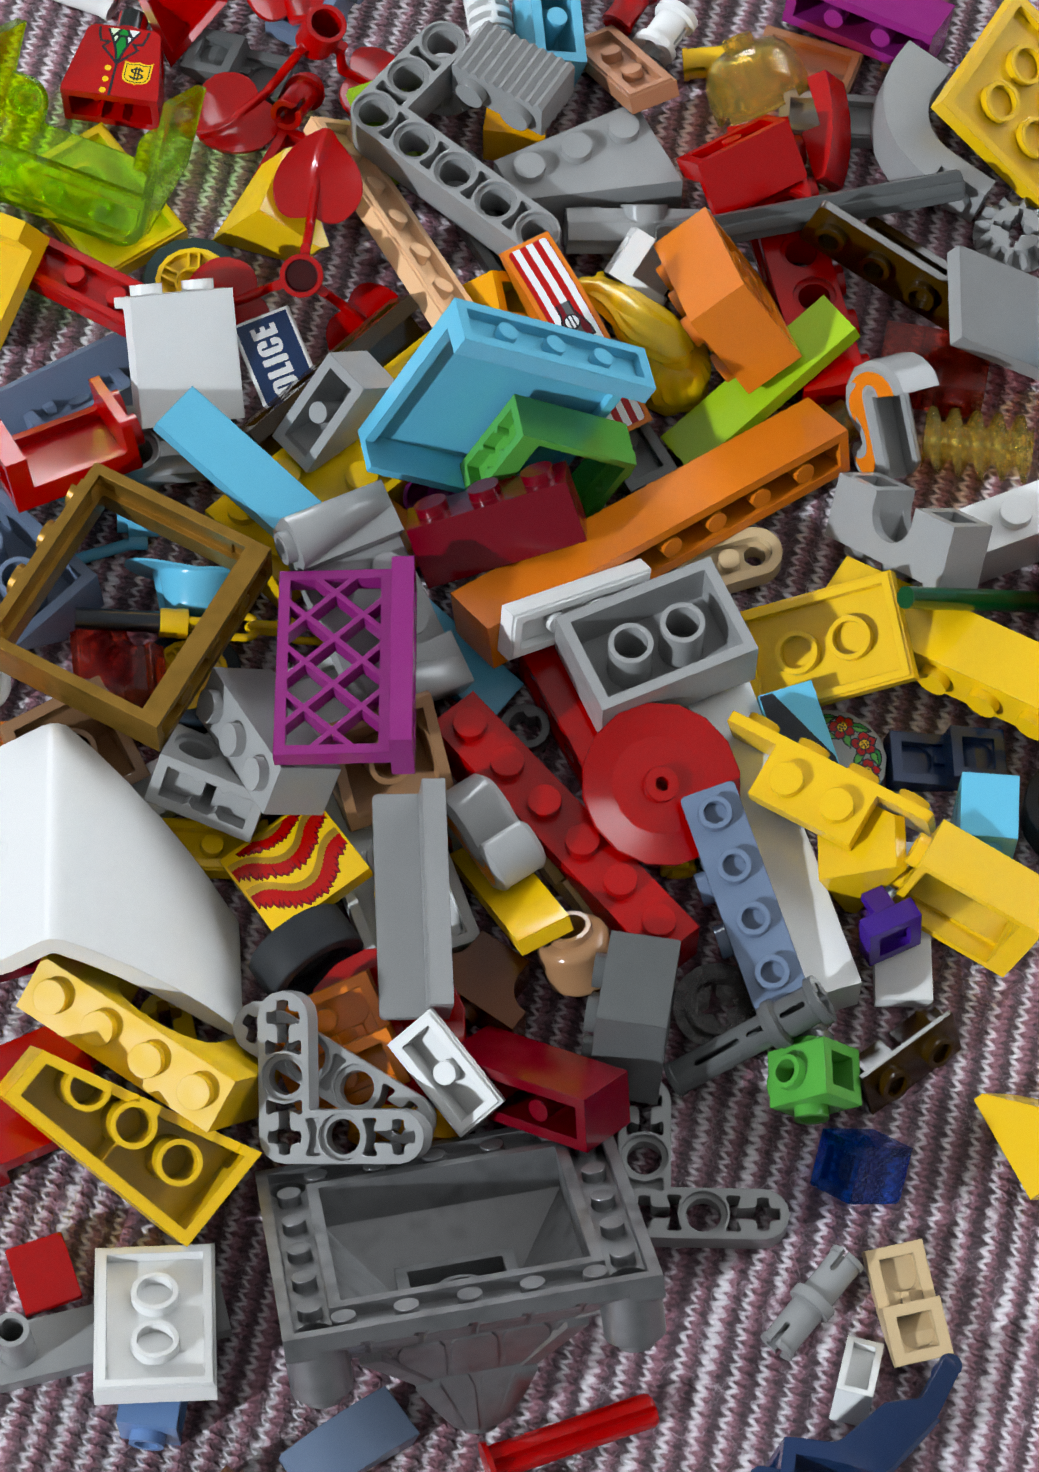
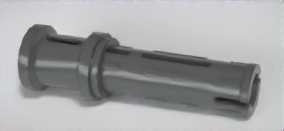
M810 975L802 980V987L775 1002L771 999L761 1002L759 1007L756 1008V1016L712 1038L710 1041L674 1061L665 1063L664 1071L674 1091L683 1097L689 1091L733 1069L740 1063L772 1046L777 1049H786L794 1044V1037L822 1022L827 1026L836 1022L835 1009L821 983L813 975Z

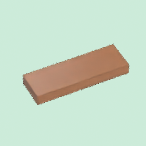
M614 25L584 36L587 54V64L584 71L632 115L680 96L676 79Z

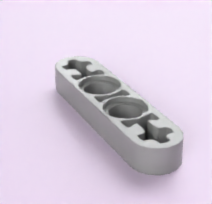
M253 1001L243 1006L237 1013L233 1023V1033L237 1043L257 1058L258 1040L256 1043L253 1042L256 1031L250 1025L252 1020L258 1017L259 1007L263 1001ZM285 1010L276 1012L277 1023L286 1024L287 1037H289V1026L299 1023V1019ZM318 1031V1043L325 1052V1062L319 1071V1096L339 1109L381 1108L386 1101L389 1087H392L395 1092L387 1100L400 1108L411 1109L416 1104L418 1106L416 1110L427 1118L434 1134L437 1125V1113L429 1100ZM288 1040L284 1048L275 1043V1052L282 1049L299 1050L301 1048V1042L289 1043ZM287 1059L282 1061L276 1070L301 1085L302 1072L299 1071L296 1063ZM357 1072H366L374 1083L372 1097L362 1105H352L344 1094V1086L347 1079ZM372 1118V1122L375 1126L376 1120ZM400 1128L389 1131H376L388 1140L400 1142L404 1146L415 1142L414 1131L404 1130L402 1134L398 1132Z

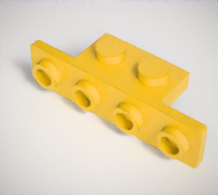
M732 711L727 722L734 738L769 755L748 791L751 801L848 851H851L876 806L895 815L905 816V826L919 833L923 832L931 836L935 831L936 823L933 812L929 810L930 804L916 793L900 789L897 794L879 785L880 779L878 776L865 767L850 763L848 768L828 759L830 753L819 744L807 738H800L797 743L779 734V726L758 713L751 712L749 717H746L736 711Z

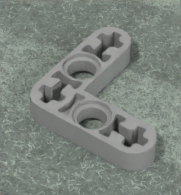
M294 990L275 992L263 1000L257 1017L259 1139L261 1148L267 1157L274 1162L282 1164H402L416 1161L427 1153L432 1144V1128L427 1118L417 1110L408 1108L319 1109L318 1016L316 1006L310 997ZM288 1001L289 1010L299 1012L300 1017L299 1023L289 1026V1043L301 1042V1051L291 1049L275 1052V1043L287 1042L286 1024L277 1023L276 1012L285 1010ZM286 1059L295 1062L302 1072L301 1085L292 1094L280 1090L275 1081L276 1068ZM302 1101V1110L290 1111L291 1130L300 1131L301 1142L292 1144L289 1152L288 1143L278 1141L277 1136L278 1130L288 1127V1110L276 1112V1103L289 1104ZM372 1118H376L375 1126L372 1122ZM341 1119L350 1120L359 1130V1144L351 1153L341 1152L336 1148L332 1140L333 1128ZM401 1120H404L405 1130L415 1132V1142L406 1144L404 1152H402L401 1143L397 1141L375 1143V1131L398 1129L401 1126ZM373 1147H375L377 1154L372 1153Z
M661 1082L658 1104L656 1107H652L650 1132H638L639 1110L638 1107L630 1106V1123L618 1131V1150L638 1206H649V1211L653 1216H669L670 1204L679 1205L676 1218L678 1231L669 1230L670 1218H654L651 1220L650 1228H647L653 1247L765 1249L781 1242L786 1235L790 1213L787 1203L776 1192L767 1189L671 1187V1097L664 1083ZM629 1101V1104H630V1105H635V1104H637V1102H636V1101ZM637 1148H650L659 1155L661 1165L651 1174H639L628 1165L627 1158L632 1151ZM699 1204L710 1205L719 1214V1224L711 1231L702 1232L695 1230L689 1225L686 1218L690 1208ZM729 1205L738 1206L736 1218L754 1217L758 1207L767 1208L769 1217L778 1218V1220L770 1221L769 1229L766 1231L757 1230L756 1221L751 1219H738L737 1232L727 1231L730 1220Z

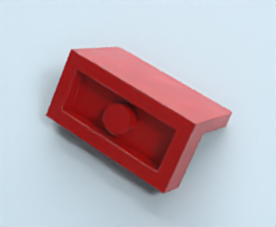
M764 114L676 158L683 178L700 182L712 215L746 209L807 177V171L788 119Z

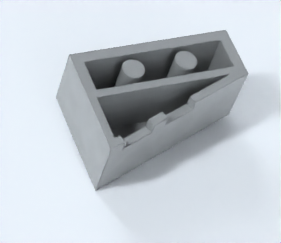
M625 107L616 109L494 160V172L553 214L558 220L561 230L564 208H621V204H668V208H681L683 179L642 113L638 112L632 115Z

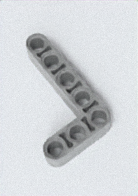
M437 21L429 24L380 72L351 104V130L354 147L360 154L497 255L546 231L550 233L560 249L561 228L553 214L424 120L453 91L452 64L466 47L464 31L458 25L450 21ZM449 53L451 55L447 57H438L435 54ZM406 87H414L417 90L412 92H405L401 89ZM370 122L383 123V125L378 127H370L366 124ZM411 151H420L424 153L423 155L417 157L406 155V153ZM455 180L465 184L454 187L446 183ZM498 210L506 214L494 217L489 216L486 213L489 211Z

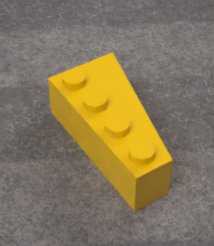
M31 1045L0 1082L1 1100L170 1238L186 1247L189 1246L262 1154V1152L217 1131L207 1133L180 1114Z

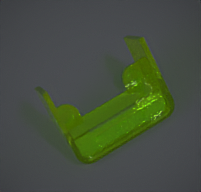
M16 18L1 25L0 201L117 246H130L140 241L151 231L188 166L207 88L197 84L164 102L159 127L148 131L142 136L134 157L46 124L45 121L49 107L46 89L33 76L16 70L27 21Z

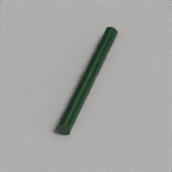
M903 586L897 593V602L903 609L1039 613V591Z

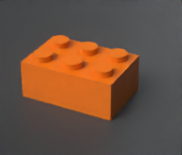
M706 207L653 244L662 263L655 269L661 280L671 291L668 293V297L683 317L680 320L681 325L698 347L705 343L712 352V355L709 357L713 365L726 382L729 383L736 378L746 392L750 394L802 357L762 277Z

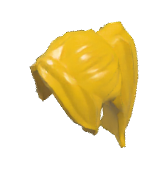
M604 271L597 272L594 277L582 276L578 279L595 310L612 326L617 338L623 343L645 348L656 385V390L645 403L647 408L665 417L672 416L679 412H690L707 397L708 383L711 378V359L708 355V347L705 344L698 347L686 333L680 320L672 312L628 285L607 278Z

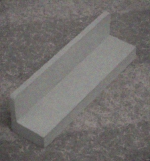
M422 778L418 794H376L372 798L379 1017L382 1020H417L432 1007L442 1019H449L454 1006L445 778Z

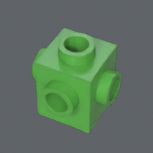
M808 1035L794 1038V1044L786 1049L780 1048L767 1052V1091L770 1097V1108L793 1116L796 1123L805 1125L825 1123L830 1119L829 1114L862 1106L858 1049L825 1036Z

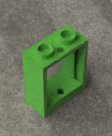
M514 394L462 460L460 469L465 491H467L471 484L484 478L495 477L498 480H503L519 475L522 471L521 467L538 446L584 457V460L571 476L586 518L604 508L605 503L622 482L630 477L637 464L627 424Z

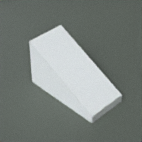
M848 1335L829 1419L858 1426L869 1416L884 1344Z

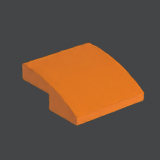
M369 968L307 995L316 1006L318 1031L401 1083L405 1084L412 1080L410 1073L387 1046L397 1035L391 1020H382L379 1017L378 988ZM287 1004L285 1011L299 1019V1012L289 1010ZM277 1043L284 1048L285 1043ZM318 1043L319 1072L325 1062V1052ZM357 1072L351 1075L344 1086L346 1099L352 1105L369 1100L374 1092L373 1080L366 1072ZM281 1073L289 1094L297 1091L300 1084ZM319 1096V1109H339ZM302 1101L295 1102L296 1109L302 1110Z

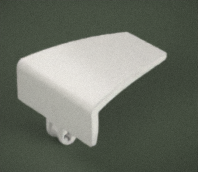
M59 723L42 725L0 746V975L15 971L51 953H57L120 977L157 995L217 1029L233 1035L235 1017L242 1009L239 922L187 848L140 794L100 754L67 725Z

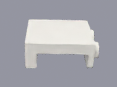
M213 278L181 281L182 291L163 293L162 283L138 284L129 286L130 296L114 298L115 309H123L133 400V405L126 406L128 414L134 413L142 429L154 428L155 424L192 386L229 419L245 418L233 287L214 288Z

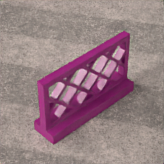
M392 556L391 569L280 571L273 733L274 765L391 763L392 774H415L417 580L414 556ZM381 588V597L364 611L348 599L358 589ZM317 590L325 598L306 612L292 601V591ZM337 606L353 620L334 634L322 625L319 620ZM381 615V621L379 623L375 619ZM291 617H293V618L296 620V621L293 622L292 624H291ZM365 628L377 637L380 642L362 656L346 644V642ZM308 629L324 643L304 657L292 648L290 643ZM336 651L352 665L333 680L317 666ZM378 661H380V669L374 666ZM289 662H291V663L294 665V667L291 668L290 670H289ZM362 674H365L379 685V689L363 702H360L345 688ZM307 675L321 686L322 689L303 704L288 692V689ZM335 697L351 711L331 726L315 712ZM378 707H379V716H378L376 713L373 712V711H374L376 708H378ZM288 708H289L291 711H293V713H291L289 716H288ZM363 720L378 732V743L353 744L343 735ZM304 721L321 734L310 745H286L287 735Z

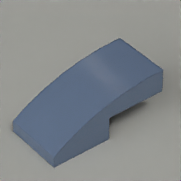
M383 1386L311 1431L284 1451L278 1458V1461L286 1472H366L370 1468L412 1446L420 1433L387 1387Z

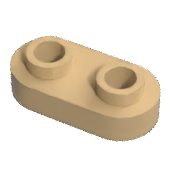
M749 527L681 564L676 569L710 556L729 593L732 594L766 584L773 580L781 568L783 549L780 540L771 531L760 527ZM750 557H756L762 560L763 563L758 566H752L746 563L745 560Z

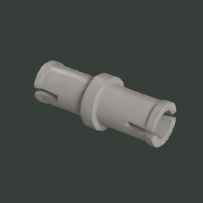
M833 1245L829 1254L804 1284L800 1282L790 1291L792 1300L767 1331L761 1334V1340L774 1353H777L779 1349L782 1351L779 1354L781 1358L791 1361L796 1351L820 1321L827 1323L835 1313L832 1306L856 1276L864 1270L861 1262L853 1254L848 1252L845 1257L842 1255L845 1252L843 1247Z

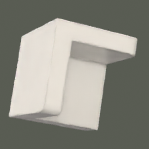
M631 227L603 271L617 282L628 285L663 306L667 301L664 295L668 288L655 269L662 264L653 246L656 239L637 227Z

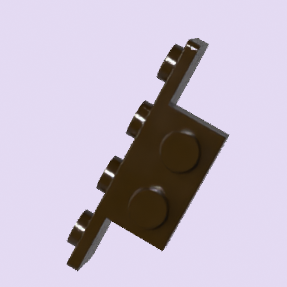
M827 200L822 201L799 234L800 239L949 333L947 261L876 216L870 217L865 223H862Z

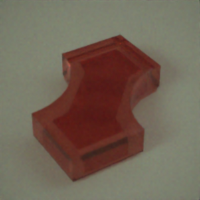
M78 629L70 632L73 674L85 680L99 675L109 692L143 709L166 673L164 647L151 642L136 646L130 640L127 632Z

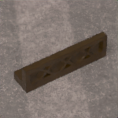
M410 294L390 299L329 352L368 351L382 367L386 366L425 334L411 317V314L419 308L418 304ZM328 353L240 427L243 432L271 457L283 448L272 435Z

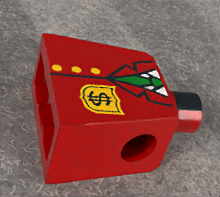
M132 8L123 9L119 13L116 26L95 23L87 28L60 86L65 118L161 132L165 84L164 49L162 35L155 31L147 30L149 22L144 12Z

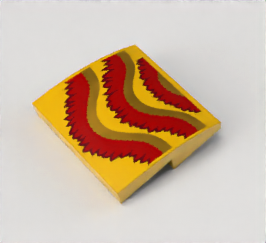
M324 811L323 815H282L254 835L250 843H243L219 861L271 932L292 916L310 907L324 903L335 904L373 876L370 867L326 811Z

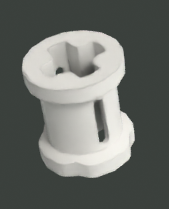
M660 0L655 7L656 16L647 28L637 32L633 38V42L647 55L659 60L664 67L675 59V49L683 37L692 35L698 26V20L693 11L678 0Z

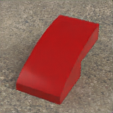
M825 69L807 77L820 125L801 133L815 180L830 191L836 192L843 189L848 172L851 150V119L844 83Z

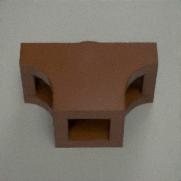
M482 930L469 947L461 952L452 954L453 983L465 1007L466 1028L472 1029L473 1026H476L481 1030L485 1026L490 1025L524 1036L526 1034V1011L519 1006L516 1000L529 984V960Z

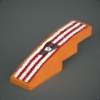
M548 231L498 254L528 317L611 339L582 285ZM621 398L606 418L627 424L628 432L653 420L645 403Z

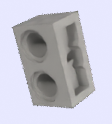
M177 724L159 755L144 800L250 843L264 814L256 805L212 737Z

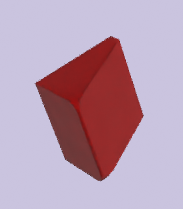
M61 1232L12 1247L5 1251L26 1318L83 1299Z

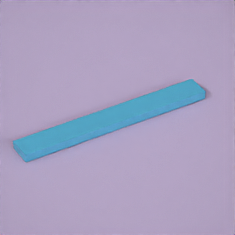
M193 386L166 412L153 428L158 435L273 538V530L281 518L321 503L315 495ZM430 600L444 632L452 631L475 680L465 692L451 696V698L458 703L474 691L497 715L524 683L503 664L493 669L459 636L456 631L455 621Z

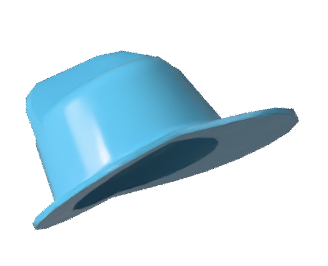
M152 558L126 559L124 566L129 571L154 580L159 609L185 608L189 610V614L192 617H202L231 571L223 566H193Z

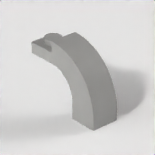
M909 40L892 62L872 106L870 138L875 157L890 182L954 169L960 170L965 181L964 198L960 201L941 205L946 210L958 214L971 223L981 210L996 181L949 150L934 133L929 120V108L940 94L952 69Z

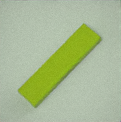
M824 295L787 326L802 355L801 358L750 394L746 392L736 378L729 383L724 381L660 437L684 465L766 420L861 337L856 328Z

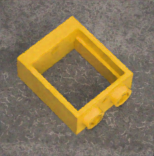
M945 819L931 836L923 832L919 834L904 861L907 864V869L888 885L894 889L890 897L895 904L910 897L922 914L921 930L1002 978L1039 940V874Z

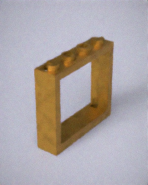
M95 461L85 478L81 479L77 486L71 484L66 494L65 508L57 520H49L41 529L36 541V551L27 565L19 564L8 581L7 595L0 604V671L160 752L273 574L271 548ZM105 508L231 570L143 709L15 644Z

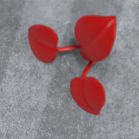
M247 0L251 9L264 21L277 22L288 18L292 26L300 25L295 37L297 47L260 92H258L250 78L240 73L222 72L209 78L199 90L195 101V134L203 144L222 153L247 154L262 149L277 134L279 127L276 124L281 120L280 115L275 120H272L270 113L272 104L267 102L266 99L274 92L302 57L305 56L311 60H324L333 53L336 56L338 73L346 77L339 88V100L343 109L351 118V106L346 97L348 89L373 81L396 56L377 47H359L352 53L347 66L345 51L348 48V44L341 40L346 33L347 22L339 9L329 4H323L325 0Z
M322 128L301 139L286 154L276 171L273 182V196L278 210L289 218L306 217L300 254H295L285 260L280 269L279 279L257 287V276L254 270L247 263L232 257H218L207 261L195 270L189 279L213 278L214 288L233 287L236 325L270 312L269 307L261 297L272 292L284 289L288 294L297 298H305L317 293L320 297H323L341 310L333 315L327 324L326 340L329 351L386 302L399 297L386 286L365 282L358 285L352 291L347 303L322 285L324 279L323 268L320 262L310 255L316 219L326 224H336L344 221L357 209L363 193L362 177L356 162L330 128Z

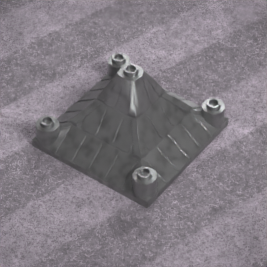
M509 1127L468 1134L461 1138L457 1136L434 1140L423 1157L416 1161L402 1164H295L255 1171L290 1391L295 1400L305 1403L310 1408L326 1409L342 1401L343 1397L353 1389L354 1385L350 1359L359 1358L360 1365L415 1385L416 1391L454 1428L472 1434H482L492 1431L498 1424L503 1423L509 1418L538 1370L537 1364L589 1325L588 1317L601 1314L606 1341L628 1353L647 1351L666 1334L663 1304L666 1292L663 1272L613 1135L588 1153Z

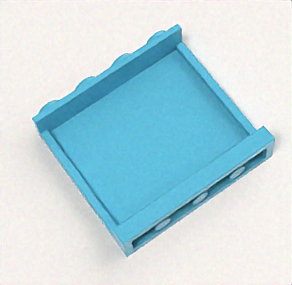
M454 298L358 429V435L367 472L431 488L460 493L465 491L460 463L514 394L607 418L621 398L646 403L656 390V385L645 348ZM538 446L521 467V470L541 461H549L555 464L566 460L569 466L576 455Z

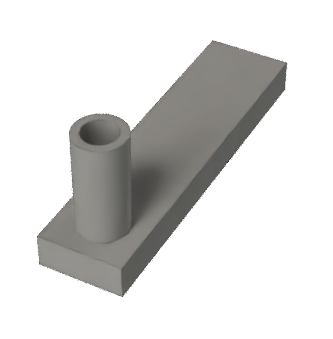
M218 1273L216 1274L217 1340L233 1336ZM94 1304L29 1320L16 1312H8L0 1316V1393L93 1371Z

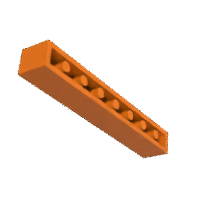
M809 397L780 411L760 424L588 517L587 541L495 568L451 592L454 621L458 635L493 669L508 661L497 650L502 605L639 558L651 568L650 580L671 571L839 477L840 472L850 471L848 430Z

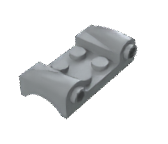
M381 479L283 517L273 530L277 553L282 562L288 565L291 571L391 569L392 556H409L400 538V534L404 530L403 525ZM416 572V694L428 690L434 702L465 692L475 680L452 631L444 632ZM381 588L358 589L348 599L364 611L381 597ZM300 590L309 610L325 598L317 590ZM336 606L321 618L319 622L335 634L353 619ZM381 615L375 619L379 623L381 621ZM364 628L346 644L363 656L375 647L380 640ZM336 651L330 655L338 675L352 665ZM380 661L374 665L378 669H380ZM362 674L347 686L345 690L360 702H363L379 689V685L365 674Z

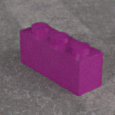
M786 0L782 21L891 65L909 40L936 58L944 46L955 5L943 0Z

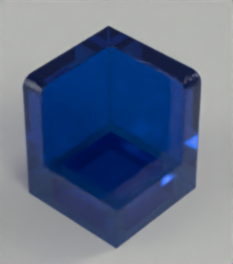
M823 1128L810 1185L849 1205L897 1204L901 1198L913 1148L874 1129Z

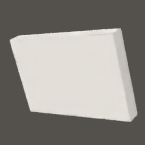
M215 1243L189 1244L188 1247L184 1245L95 1248L94 1405L218 1400Z

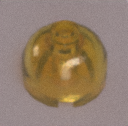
M750 31L741 32L722 42L725 52L711 62L706 73V95L718 127H723L728 118L733 126L780 108L786 104L783 98L784 93L794 87L799 96L809 89L807 81L809 74L797 51L784 39L774 36L753 38Z

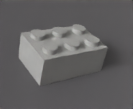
M710 556L555 617V650L597 733L615 715L639 705L661 703L678 704L686 707L755 679L759 648Z

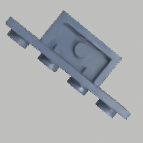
M113 332L0 387V419L10 435L91 407L94 404V399L88 379L98 375L109 391L117 389L120 392L125 406L133 405L127 339Z
M728 781L683 797L681 805L703 869L702 872L693 874L704 907L715 903L722 924L713 926L712 930L723 960L734 956L753 1008L756 1010L761 1002L767 999L775 1002L802 987V980L805 979L802 967L735 783Z

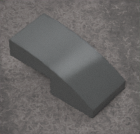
M205 28L190 45L180 68L182 73L202 84L218 73H240L250 78L258 92H260L289 57L252 50L249 47L246 36ZM298 63L266 99L267 102L273 105L285 93L288 79L293 74L301 72Z

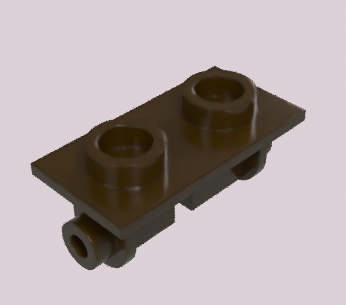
M931 1006L927 1010L919 1008L913 1015L888 1032L890 1040L897 1046L896 1049L892 1051L882 1041L877 1040L859 1054V1078L868 1110L872 1115L890 1102L901 1098L911 1086L934 1069L944 1066L953 1055L962 1049L953 1013L950 1010L942 1014L935 1006Z

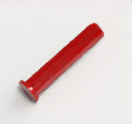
M643 1393L491 1445H487L486 1441L482 1440L478 1442V1450L485 1472H524L655 1428L659 1424V1414L653 1398L649 1394Z

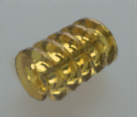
M931 405L924 421L920 469L925 459H930L934 475H940L946 462L952 461L956 477L962 478L968 464L974 463L977 479L983 480L990 465L996 467L999 482H1005L1011 469L1017 468L1021 484L1026 485L1031 470L1035 427L1029 431L1025 416L1018 414L1010 429H1007L1004 415L1000 412H996L988 427H985L980 410H974L967 424H963L959 408H952L945 422H942L938 407Z

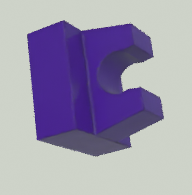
M882 885L861 894V901L866 909L861 911V919L859 920V950L869 967L921 944L922 914L911 897L895 904Z

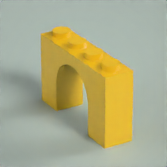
M57 953L42 957L16 1007L207 1133L259 1117L258 1058L244 1050L237 1043L236 1038L210 1043L182 1035L156 1022L131 1004L139 986L106 971ZM278 1070L275 1071V1081L277 1084L281 1078V1072Z

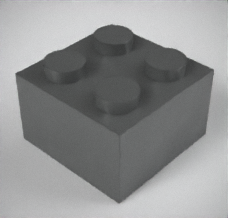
M611 930L607 954L596 952L591 987L601 988V991H592V995L588 996L583 1031L594 1032V1035L584 1034L581 1055L628 1070L629 1101L657 1105L672 1018L681 940Z

